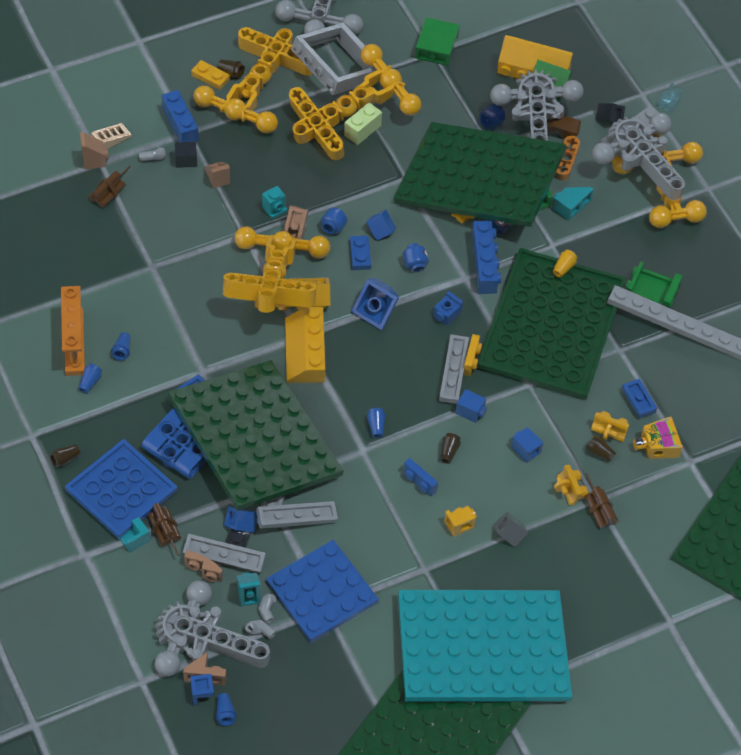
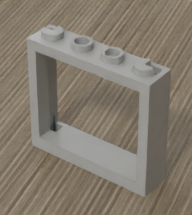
M344 22L296 36L291 48L332 95L356 88L364 82L366 75L377 71L374 66H368L363 63L361 51L365 45ZM336 39L363 70L338 77L311 46Z

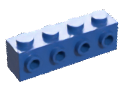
M473 221L472 241L478 294H497L498 284H501V273H497L499 258H496L495 255L498 253V245L494 243L496 228H492V221Z

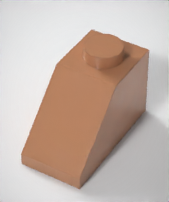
M84 132L80 133L84 169L106 167V159H109L108 149H104L103 141Z

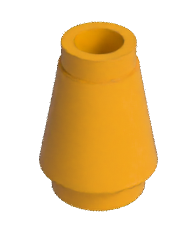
M571 250L561 252L553 273L561 278L577 263V255Z

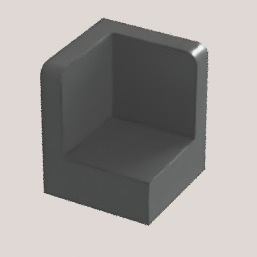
M508 512L494 525L498 535L514 547L528 534L524 524Z

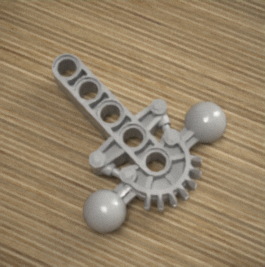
M535 69L534 73L531 74L528 70L527 76L522 74L521 79L516 80V84L519 86L518 89H510L506 84H497L490 91V98L497 106H505L511 100L517 99L518 104L512 109V119L514 121H530L531 138L548 141L547 120L560 119L564 115V107L557 102L556 98L563 97L566 101L572 103L578 101L584 93L581 83L576 80H569L563 86L555 87L556 78H550V72L544 75V70L541 73H537ZM539 91L541 94L534 95L533 92ZM539 107V108H541L542 110L539 111V112H536V111H534L533 109ZM541 124L543 127L536 128L535 125Z
M656 113L650 118L648 125L640 121V117L634 119L632 116L628 119L625 116L623 120L618 119L617 122L612 124L608 132L607 142L611 144L606 142L597 143L592 149V158L596 163L600 165L609 164L613 160L614 154L617 153L623 159V170L628 171L632 167L640 165L669 199L679 200L682 197L685 181L661 155L665 151L667 138L664 136L659 138L651 136L653 133L664 135L670 130L671 119L668 115Z
M196 580L188 586L186 595L189 602L187 605H180L178 601L175 603V607L169 604L168 610L163 609L162 616L157 618L159 623H156V636L160 638L159 643L161 645H169L167 650L158 654L154 663L155 669L162 676L170 677L178 672L181 666L178 656L179 652H187V655L192 658V662L207 653L208 650L259 668L267 666L270 661V649L267 644L218 627L221 621V609L219 607H213L211 611L200 612L199 607L207 604L212 597L210 585L203 580ZM181 626L188 627L186 630L179 629ZM200 633H206V634H207V635L204 636V637L198 636V634H200ZM221 639H224V640H226L227 642L221 644V643H218L217 641H218V640H221ZM187 643L193 644V648H189ZM239 646L246 647V649L244 650H238L236 648ZM264 653L265 656L257 657L256 654Z

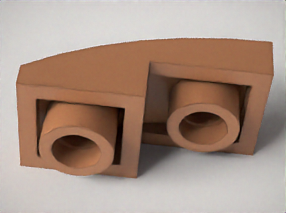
M186 550L184 556L185 567L195 571L202 570V578H205L207 581L222 583V569L216 563L201 554Z

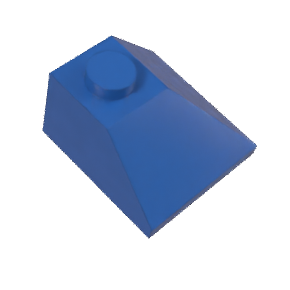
M370 278L366 280L351 312L383 330L399 296L389 285L377 278Z

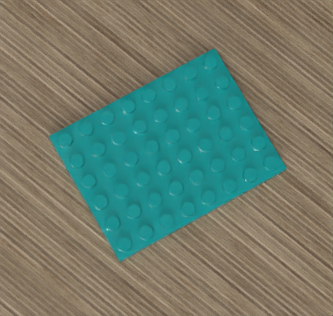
M398 590L405 701L572 700L560 590Z

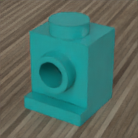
M278 186L262 193V207L272 219L287 212L285 194Z

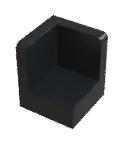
M598 103L596 120L612 123L617 122L618 119L623 120L625 106L614 103Z
M196 142L175 143L176 168L197 167Z

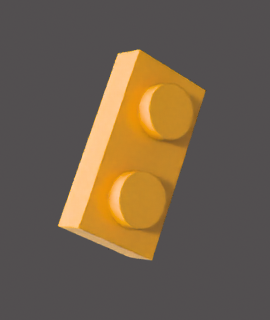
M202 60L191 70V76L218 90H221L230 80L229 74Z
M472 334L464 364L463 375L471 377L472 370L477 368L478 359H475L476 354L480 355L482 344L479 343V335Z

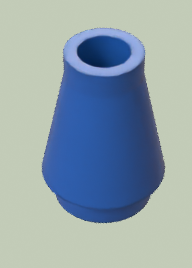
M126 332L120 333L119 338L111 348L112 356L116 360H125L130 355L131 336Z
M88 364L84 368L78 389L84 393H89L90 389L102 377V369L97 365Z
M381 408L370 409L366 417L372 437L382 438L384 436L386 414Z
M222 693L217 696L216 720L222 726H230L235 723L237 714L229 694Z

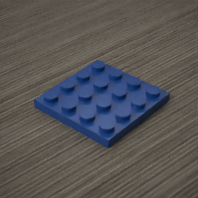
M123 439L65 486V490L114 536L120 539L133 528L132 520L139 517L142 521L149 513L154 511V504H163L178 491V487Z
M334 539L266 578L268 586L310 643L379 603L378 597Z

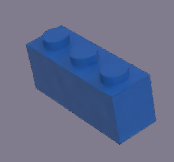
M179 90L162 94V109L179 142H198V127Z

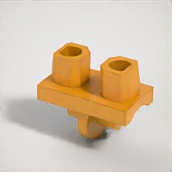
M602 411L601 413L596 412L591 430L603 434L604 440L611 437L624 442L629 424L628 420L624 418L617 420L611 418L608 412Z
M565 465L564 470L557 475V483L554 484V489L556 492H562L566 496L570 506L575 505L580 499H585L584 496L588 494V489L586 486H579L578 484L581 480L580 471L572 470L570 465Z

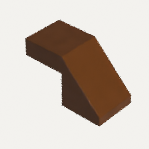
M564 115L560 119L547 120V133L556 131L562 139L568 136H578L581 121Z

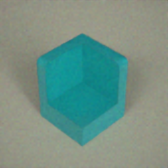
M139 517L132 520L133 529L120 538L130 553L150 542V531Z

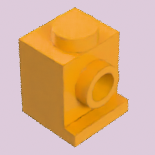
M469 506L459 507L452 513L449 510L445 511L444 522L454 537L473 529L477 516L473 508L470 509Z

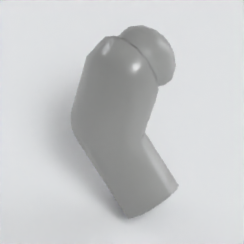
M163 147L139 153L140 161L163 160L166 157V150Z
M269 593L262 596L258 607L266 624H270L275 620L270 608L276 602V597Z
M262 620L251 621L245 625V631L251 635L264 634L269 639L276 635V631Z

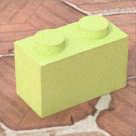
M371 103L366 104L345 122L344 136L356 145H359L381 126L382 112Z

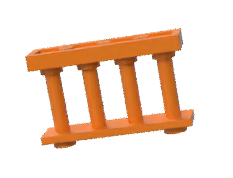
M61 287L62 352H65L66 376L83 375L85 350L81 287Z

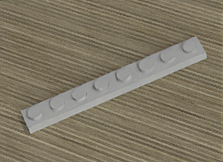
M614 286L607 303L741 360V338L619 286Z

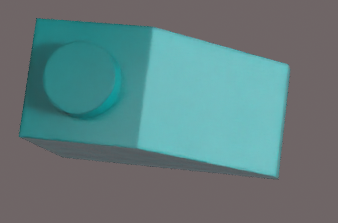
M592 187L564 188L553 197L552 209L570 221L592 200L594 189Z
M243 573L236 576L240 606L260 604L261 589L257 573Z

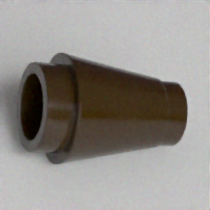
M221 59L218 62V69L233 78H241L243 76L245 66L240 61Z
M446 433L445 437H443L440 457L442 462L451 463L461 445V438L458 435Z
M596 435L586 447L590 450L589 453L608 462L616 454L601 437L598 438Z
M76 444L54 449L49 455L54 467H63L80 455V449Z

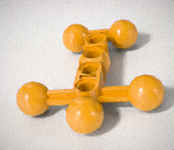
M654 133L651 134V136L653 137H661L660 135H656ZM688 142L680 150H665L661 155L670 165V161L682 159L688 164H695L701 160L703 149L696 142ZM618 154L612 160V168L618 174H628L634 168L632 167L628 171L623 170V159ZM656 185L657 191L662 195L661 199L664 201V206L654 207L649 214L650 223L656 228L667 227L671 220L686 218L690 222L698 223L706 217L707 209L703 202L692 200L687 203L685 208H681L682 197L679 200H671Z

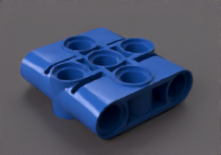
M175 408L163 418L142 443V448L161 460L164 467L168 469L173 468L188 479H191L207 462Z

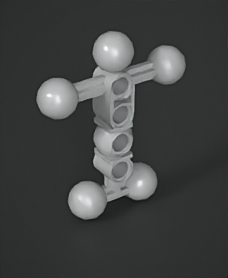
M290 0L280 1L275 8L276 16L284 22L290 21L294 17L309 20L304 27L305 34L323 29L327 24L333 26L343 22L355 35L359 34L363 29V21L356 14H349L345 18L330 15L333 2L336 0H315L312 11L296 8L295 4Z

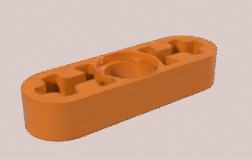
M568 136L563 142L567 148L564 156H570L572 159L564 160L562 158L555 174L558 180H566L571 174L580 146V140L575 136ZM570 144H573L572 150L569 149ZM562 166L565 167V171L563 173L560 172L562 170Z

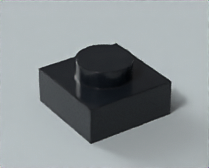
M231 528L226 543L247 548L250 532Z

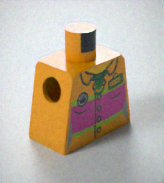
M672 416L645 425L642 429L641 438L633 439L634 449H645L650 459L679 458L683 448Z

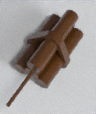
M129 165L121 174L118 171H114L107 179H103L98 184V188L88 198L104 208L126 186L120 177L131 166Z
M586 473L585 475L593 491L584 497L590 508L589 512L594 516L599 529H603L607 525L619 523L612 508V501L608 499L604 489H601L600 486L593 487Z
M156 503L153 505L154 512L148 514L153 527V534L157 535L161 546H166L171 541L177 556H179L173 540L179 541L181 539L177 529L178 524L172 518L167 507L162 508L160 503Z

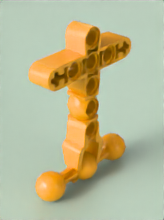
M244 27L238 31V47L243 51L261 57V59H258L257 64L251 67L250 72L240 84L232 86L226 96V100L215 96L213 89L209 86H200L195 89L193 100L196 105L202 108H207L211 105L220 108V112H225L226 116L231 120H242V122L249 120L254 122L259 131L268 134L277 128L278 119L276 115L268 111L261 112L260 114L254 112V109L257 107V97L260 94V90L263 89V85L270 81L272 74L280 65L306 76L313 73L291 50L293 46L291 30L286 28L280 29L274 37ZM243 97L250 98L246 105L242 100H240Z
M376 44L364 46L361 51V59L366 65L374 66L377 71L366 75L364 82L357 86L353 92L350 91L349 95L340 96L336 102L333 101L318 109L302 88L295 87L289 92L290 105L301 119L293 126L295 141L299 144H305L315 138L327 155L335 161L343 158L344 146L342 140L332 127L336 126L340 120L343 121V117L353 116L356 110L359 111L368 103L382 104L394 96V93L400 99L399 107L402 113L408 116L416 115L422 107V102L416 94H408L404 88L406 83L402 82L400 72L396 69H391V65L387 66L383 62L382 50ZM380 81L384 89L377 91L372 86Z
M247 226L241 227L236 231L234 239L239 248L247 250L255 245L266 246V263L263 267V276L239 273L225 274L223 276V295L225 297L258 301V310L264 313L274 311L276 304L299 307H312L315 305V284L283 278L287 273V265H291L294 261L295 250L308 251L312 257L317 259L326 257L331 249L330 242L326 237L320 235L314 236L310 240H301L297 237H292L290 233L285 231H278L274 235L256 234L253 228Z

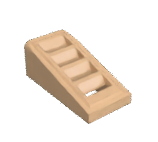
M122 123L91 133L92 137L103 141L104 149H109L132 137L131 133Z

